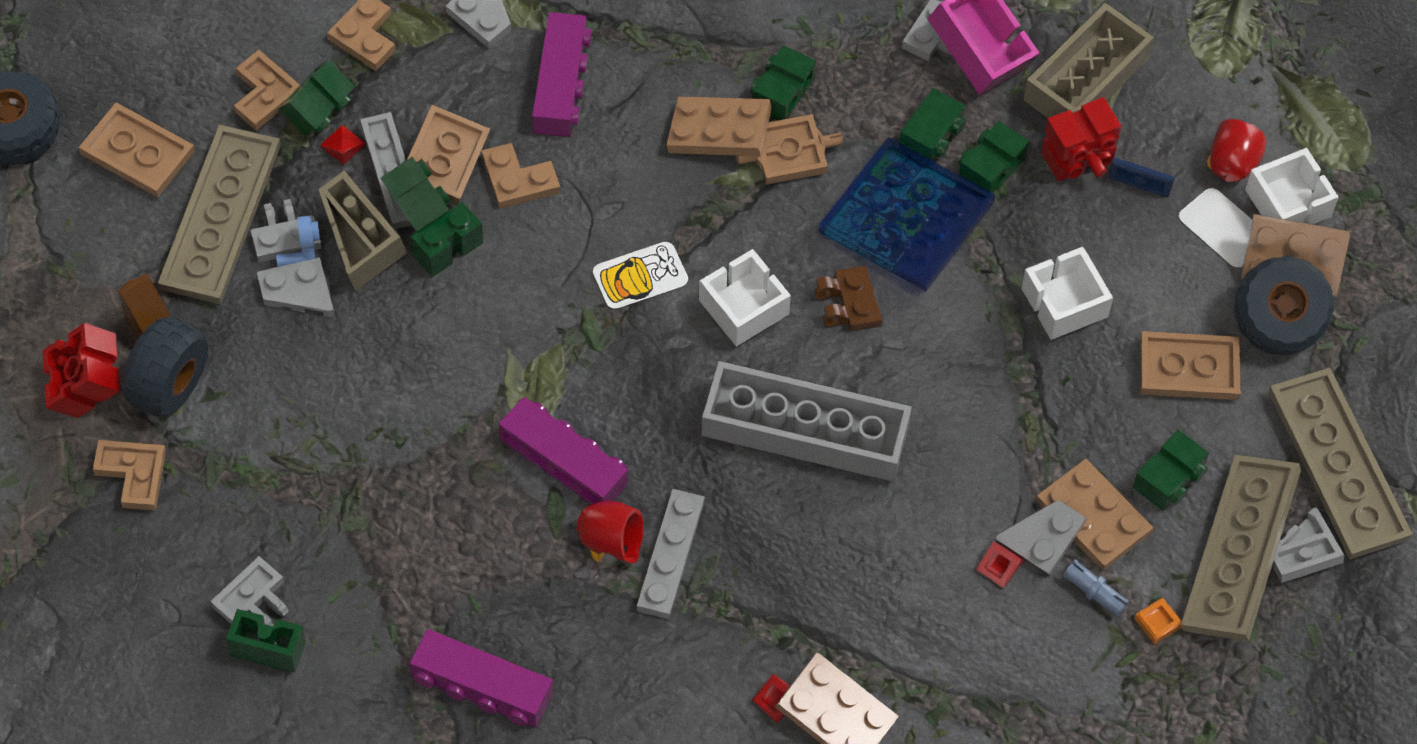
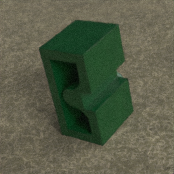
M783 45L777 55L772 54L768 59L765 67L767 73L765 72L762 77L758 76L754 80L750 89V93L753 94L752 99H770L772 106L770 117L778 121L788 119L815 78L816 61Z
M327 60L318 65L278 109L304 135L314 130L319 133L330 123L331 119L328 116L331 114V111L333 109L336 111L341 110L350 101L351 98L348 94L355 86L330 60Z
M933 88L901 130L898 149L931 166L937 157L942 158L947 152L950 145L948 139L950 140L953 135L958 136L962 132L966 124V119H964L965 105Z
M1000 121L991 130L986 128L977 141L979 146L976 145L972 150L967 149L958 162L960 165L958 179L987 199L996 192L1026 159L1029 146L1027 139Z
M412 156L380 179L418 232L448 212L449 209L446 204L451 202L441 186L434 188L428 177L433 174L423 159L416 161Z
M461 202L411 236L413 257L433 278L453 264L452 255L459 252L464 257L483 244L482 223Z
M1177 429L1161 446V450L1155 456L1153 455L1137 472L1133 489L1164 512L1171 503L1177 505L1184 498L1188 491L1186 487L1192 481L1198 483L1208 470L1205 464L1209 452Z
M240 609L236 610L226 637L230 656L293 673L296 672L306 644L302 625L276 619L274 626L266 625L263 615Z

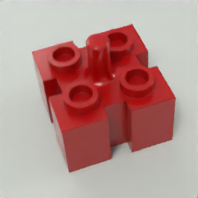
M1104 97L1081 105V110L1072 113L1071 110L1048 118L1045 128L1047 138L1043 139L1041 154L1058 182L1066 178L1074 179L1084 173L1087 166H1090L1096 177H1101L1107 172L1105 166L1110 164L1115 157L1116 143L1119 140L1122 126Z
M83 323L67 334V342L59 339L42 350L44 374L49 375L50 382L45 384L46 408L75 418H79L93 409L97 401L104 402L120 392L121 379L118 368L112 366L118 355L116 333L87 323Z

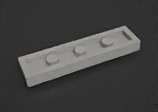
M388 112L360 119L363 135L391 226L394 230L411 226L412 224L380 179L406 161L392 114Z
M672 489L637 603V612L670 619L705 503L704 496Z

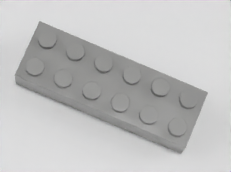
M719 361L702 417L701 436L894 482L909 427L912 406Z

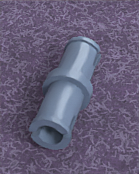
M1076 559L1063 574L1064 578L1070 580L1086 593L1085 597L1090 601L1094 599L1116 618L1129 603L1128 599H1125L1106 584L1107 580L1104 577L1100 576L1098 578Z

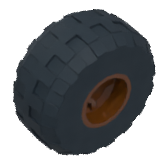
M5 71L0 73V165L27 163L43 155L54 143L60 128L59 111L51 89L41 79L25 72Z
M1293 256L1273 257L1253 267L1240 282L1234 298V316L1242 335L1253 346L1270 354L1291 355L1311 347L1327 331L1334 312L1333 291L1325 275L1310 262L1294 258Z
M174 316L159 318L153 324H150L136 341L123 369L121 386L127 402L154 417L168 416L176 412L187 401L204 371L209 346L203 332L194 325Z

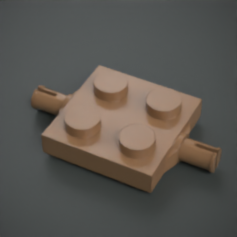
M813 114L768 122L761 156L736 155L738 165L756 161L762 169L766 185L825 174L828 171L824 155L825 148L842 146L843 138L841 132L823 136L816 127Z

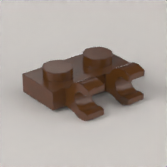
M866 265L835 270L834 279L828 276L816 279L818 287H815L814 290L817 300H827L839 296L842 306L839 304L824 306L826 314L822 317L825 328L848 324L849 330L852 332L881 326L882 317Z

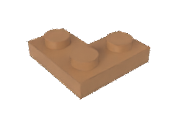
M358 0L327 32L328 40L377 71L396 51L395 43L376 32L391 15V8L380 0Z
M258 50L236 67L237 76L254 90L234 105L235 113L257 131L280 112L278 108L294 92L299 84L264 53Z
M512 143L481 150L482 159L499 209L560 194V185L551 161L520 168Z
M98 440L93 466L94 475L125 478L121 498L122 508L156 511L166 455L165 445Z

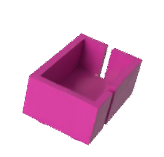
M944 0L927 18L979 95L1025 70L1040 54L1025 31L1020 32L1007 46L1005 42L1020 27V24L1003 0Z

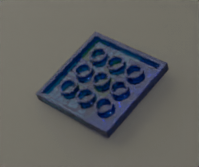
M888 137L819 224V233L918 288L927 291L994 204L995 194Z

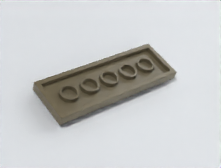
M224 125L218 126L159 278V290L216 304L222 303L280 149L279 138Z
M1323 369L1270 386L1268 393L1349 560L1409 541L1413 534L1331 369Z
M1242 455L1234 456L1181 623L1184 632L1249 642L1301 472L1299 463Z

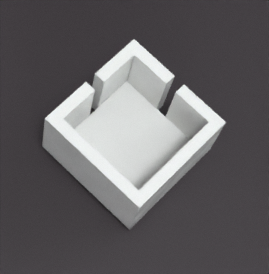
M1307 148L1252 169L1245 189L1261 216L1311 225L1332 217L1338 200V195L1325 175L1319 177L1321 169Z
M1084 247L1058 256L1054 273L1052 259L1025 269L1021 289L1033 310H1039L1038 318L1051 340L1108 318L1113 297Z
M753 249L729 263L728 287L727 270L724 266L701 279L699 284V301L736 347L789 315L791 295L774 274L769 277L770 269Z

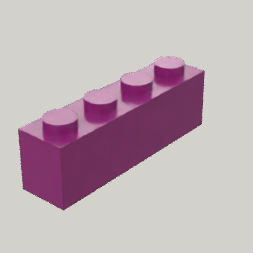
M549 12L532 116L533 133L571 137L572 125L578 126L580 107L575 105L576 99H582L584 80L579 79L580 73H586L588 55L583 53L584 47H590L592 29L586 28V16Z
M523 397L499 423V438L501 441L590 504L607 500L614 501L628 485V469L619 458L615 456L610 457L602 452L596 442L590 438L584 439L575 433L573 427L568 422L555 419L539 402H531L526 397Z
M430 629L426 630L410 661L411 677L418 684L427 688L434 686L442 689L448 696L459 701L466 699L474 702L481 710L493 714L498 712L508 716L511 722L519 726L530 725L537 728L553 695V679Z

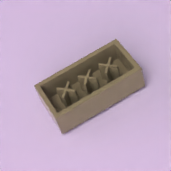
M1104 3L1027 79L1023 100L1047 118L1071 110L1072 113L1081 110V105L1102 97L1107 101L1149 59L1154 37L1107 3Z

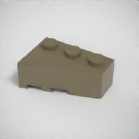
M345 171L318 189L346 272L355 291L407 254L400 236Z

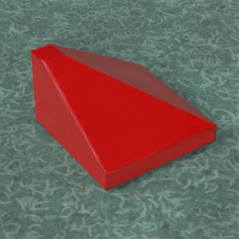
M341 125L320 146L344 165L365 146V142Z
M993 541L975 570L1004 588L1022 566L1025 559Z
M772 674L752 701L778 723L786 715L775 708V706L791 685L777 675Z

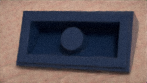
M1115 157L1112 160L1108 177L1164 197H1169L1175 182V177Z

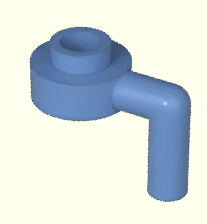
M311 216L297 217L302 252L276 255L277 267L316 258L314 241H320L318 221L311 222Z

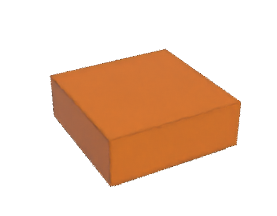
M1163 597L1136 613L1134 618L1154 645L1182 628V621Z

